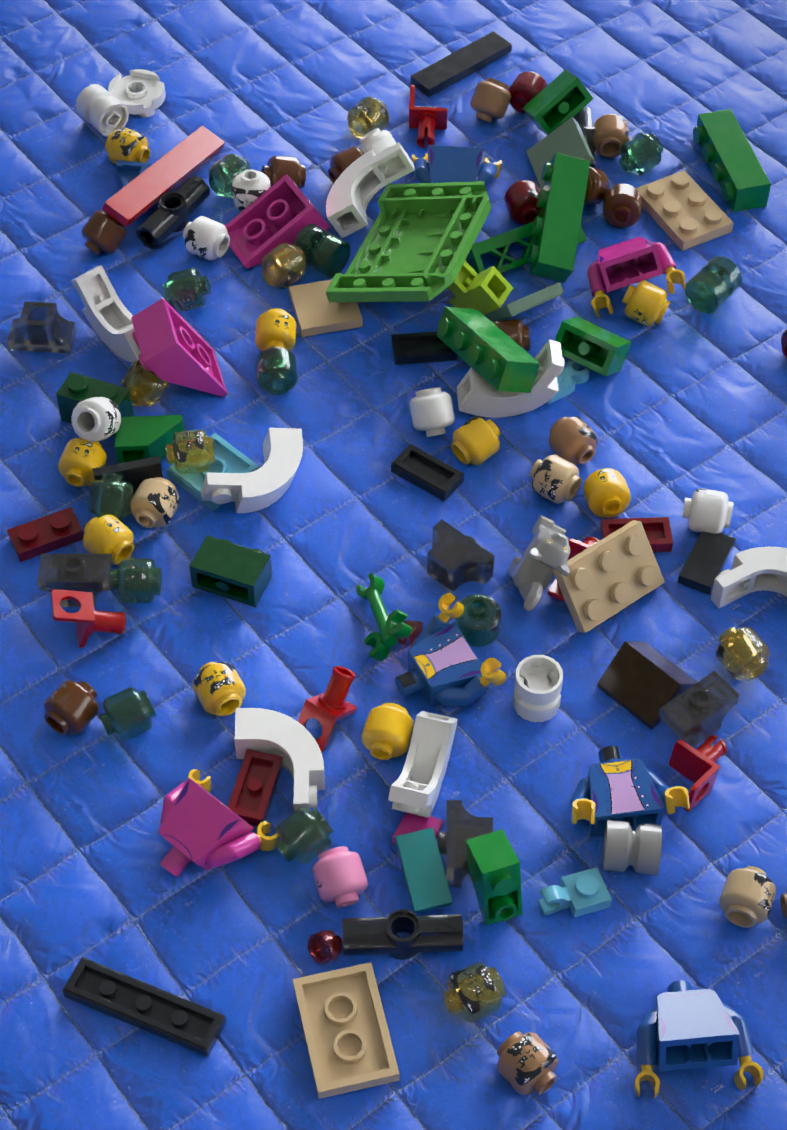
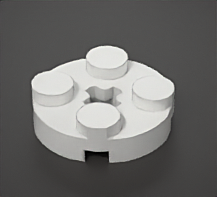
M136 69L129 71V76L121 78V74L115 76L109 83L108 92L127 107L129 114L150 117L155 113V109L164 102L166 97L165 85L160 81L156 73Z

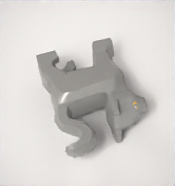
M540 515L532 529L534 534L532 542L528 545L521 558L515 556L508 569L510 578L513 579L515 586L519 588L520 594L524 599L523 608L526 611H531L538 604L543 591L548 587L554 574L553 569L564 576H567L570 572L567 561L571 550L568 537L565 535L566 530L554 524L553 520Z

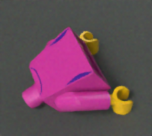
M635 237L599 250L598 259L589 266L587 271L591 294L594 296L591 304L597 318H600L599 310L604 307L608 308L610 315L613 313V307L606 292L608 293L642 280L667 274V291L670 294H674L673 284H680L685 290V274L683 271L676 269V264L664 244L651 242L642 237Z
M192 769L189 772L188 779L164 797L159 834L170 842L173 847L159 864L177 878L191 860L208 871L213 867L218 868L241 859L259 849L264 851L273 850L278 844L280 834L276 833L273 836H265L269 833L271 824L267 821H263L258 825L256 834L251 832L253 827L210 793L212 789L211 776H207L206 779L200 781V771Z

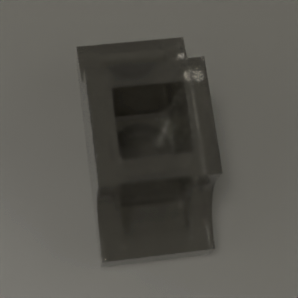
M25 301L21 317L12 321L7 339L9 350L71 353L77 332L76 324L60 316L56 303Z
M442 519L433 527L432 549L427 553V574L452 592L463 583L470 581L485 585L493 577L494 555L478 545L475 539L465 536Z
M41 554L37 579L39 590L52 592V590L58 589L92 592L93 606L96 607L97 594L110 590L113 566L112 555ZM67 599L60 602L61 607H79L73 600Z
M713 671L662 706L658 717L683 741L686 740L694 748L721 728L725 715L738 703L740 695Z
M447 800L446 832H439L438 836L440 855H446V878L449 887H461L463 879L469 874L466 840L493 832V817H476L469 814L463 807L462 800Z

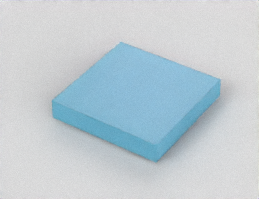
M216 433L203 441L205 449H200L196 446L186 455V462L176 461L167 468V476L211 511H215L222 504H216L213 501H202L201 488L206 473H249L260 468L259 465Z

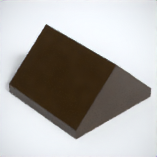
M625 641L598 681L597 687L652 730L698 689L700 683L645 641Z

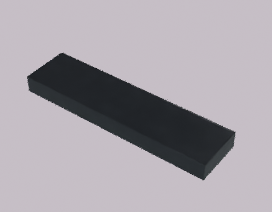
M493 31L411 75L410 84L415 85L418 90L427 97H430L509 54L512 50V44Z
M84 957L80 959L62 990L64 997L207 1057L226 1023V1017L220 1013Z

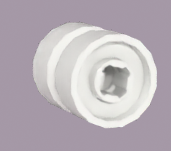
M98 84L90 85L84 88L77 97L75 104L76 112L86 122L92 124L102 135L108 137L110 133L115 132L119 128H124L129 118L127 107L114 98L104 87Z
M532 655L524 658L516 668L513 707L517 714L525 720L544 722L557 714L560 707L563 670L553 658L545 655Z

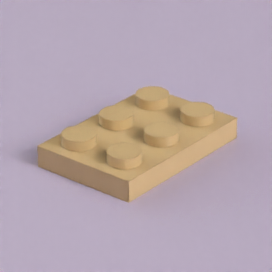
M685 170L636 188L642 197V207L682 251L728 234L733 230L734 222Z
M632 520L569 559L567 566L570 572L567 576L553 569L577 631L587 633L665 583L642 522Z
M371 962L292 979L318 1099L400 1081V1073Z

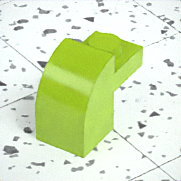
M465 260L455 281L448 286L449 290L453 293L449 302L454 307L477 309L485 315L501 308L513 287L494 266L477 274Z

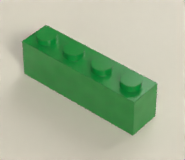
M727 109L698 114L697 125L693 128V139L695 144H699L703 159L712 170L714 181H718L723 199L728 201L733 212L766 207L771 183L732 110Z
M556 152L550 162H545L541 173V180L545 181L544 189L540 190L536 206L540 208L539 216H536L532 227V234L536 235L535 243L531 244L527 261L531 262L529 274L564 283L573 272L591 161Z
M445 306L442 318L438 322L436 336L497 391L531 393L540 363L477 309Z

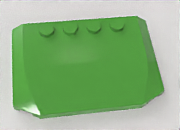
M484 181L388 184L378 200L381 212L345 274L336 273L326 290L328 301L336 303L431 301L455 281L491 210Z

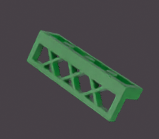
M534 222L473 244L466 261L472 260L477 274L485 270L480 255L485 253L498 257L495 268L500 273L529 263L527 261L528 252L536 235L532 234ZM580 225L578 244L587 241L582 225ZM529 237L527 242L522 240ZM516 243L524 247L520 260H515L506 255L510 244ZM503 247L501 252L496 250L498 248ZM503 261L509 263L507 265L502 266Z

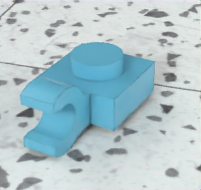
M598 867L562 876L560 886L552 885L541 889L543 898L538 901L544 915L570 908L573 917H578L610 908L612 899Z

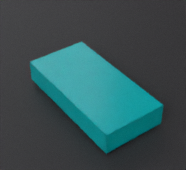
M433 827L395 836V843L413 913L416 914L452 905L453 901Z

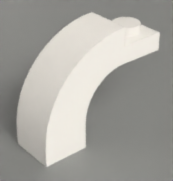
M400 142L378 154H375L373 150L368 151L348 166L333 184L326 201V215L341 238L368 225L366 209L372 197L380 189L415 170L413 162Z
M102 265L71 280L85 305L82 311L103 342L120 358L128 362L139 360L140 348L132 336L134 327L131 317L133 315L119 299Z
M549 339L535 357L540 366L531 393L497 391L471 367L457 386L459 411L481 417L501 418L520 415L542 406L559 391L557 377L562 373L565 365L564 358L562 357L561 343Z
M269 428L262 444L264 465L253 472L206 473L201 488L202 501H213L216 504L235 502L236 513L258 511L275 503L291 485L300 464L303 452L302 429Z
M757 547L735 554L732 570L726 569L715 578L711 600L718 608H721L755 591H774L787 596V548Z
M236 708L234 740L237 759H244L247 749L283 756V767L289 771L294 780L293 805L295 823H310V808H317L318 804L317 790H325L324 761L315 738L299 722L280 712L262 708Z
M421 711L416 715L411 743L402 773L390 787L388 801L393 802L392 809L429 818L436 804L445 776L458 719Z

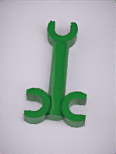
M370 573L368 575L370 579L369 587L366 588L359 584L356 587L357 595L368 600L380 632H372L364 640L366 645L374 648L369 653V656L382 661L388 656L391 646L397 643V638H407L413 629L411 626L403 623L408 617L406 613L396 609L388 616L381 597L384 590V580Z

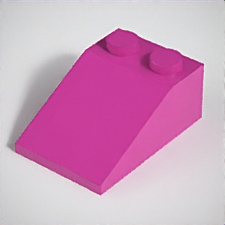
M288 174L283 176L225 225L230 236L229 246L247 269L304 248L330 228Z
M164 298L131 317L134 327L132 336L141 352L138 358L146 371L150 372L152 370L161 380L221 397L228 394L214 349Z

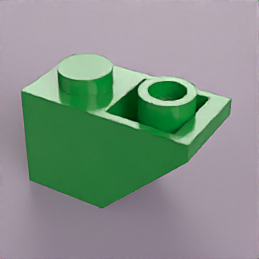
M183 415L121 417L119 430L115 433L117 463L159 456L161 461L174 451L173 442L175 440H173V435L175 432L183 431L176 435L177 446L179 447L185 442V439H183L185 438Z
M501 829L466 840L468 869L485 925L507 921L515 916L522 915L520 861L504 830Z

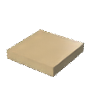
M333 279L289 286V296L302 337L363 327V319L357 302L336 303L328 301L326 290Z

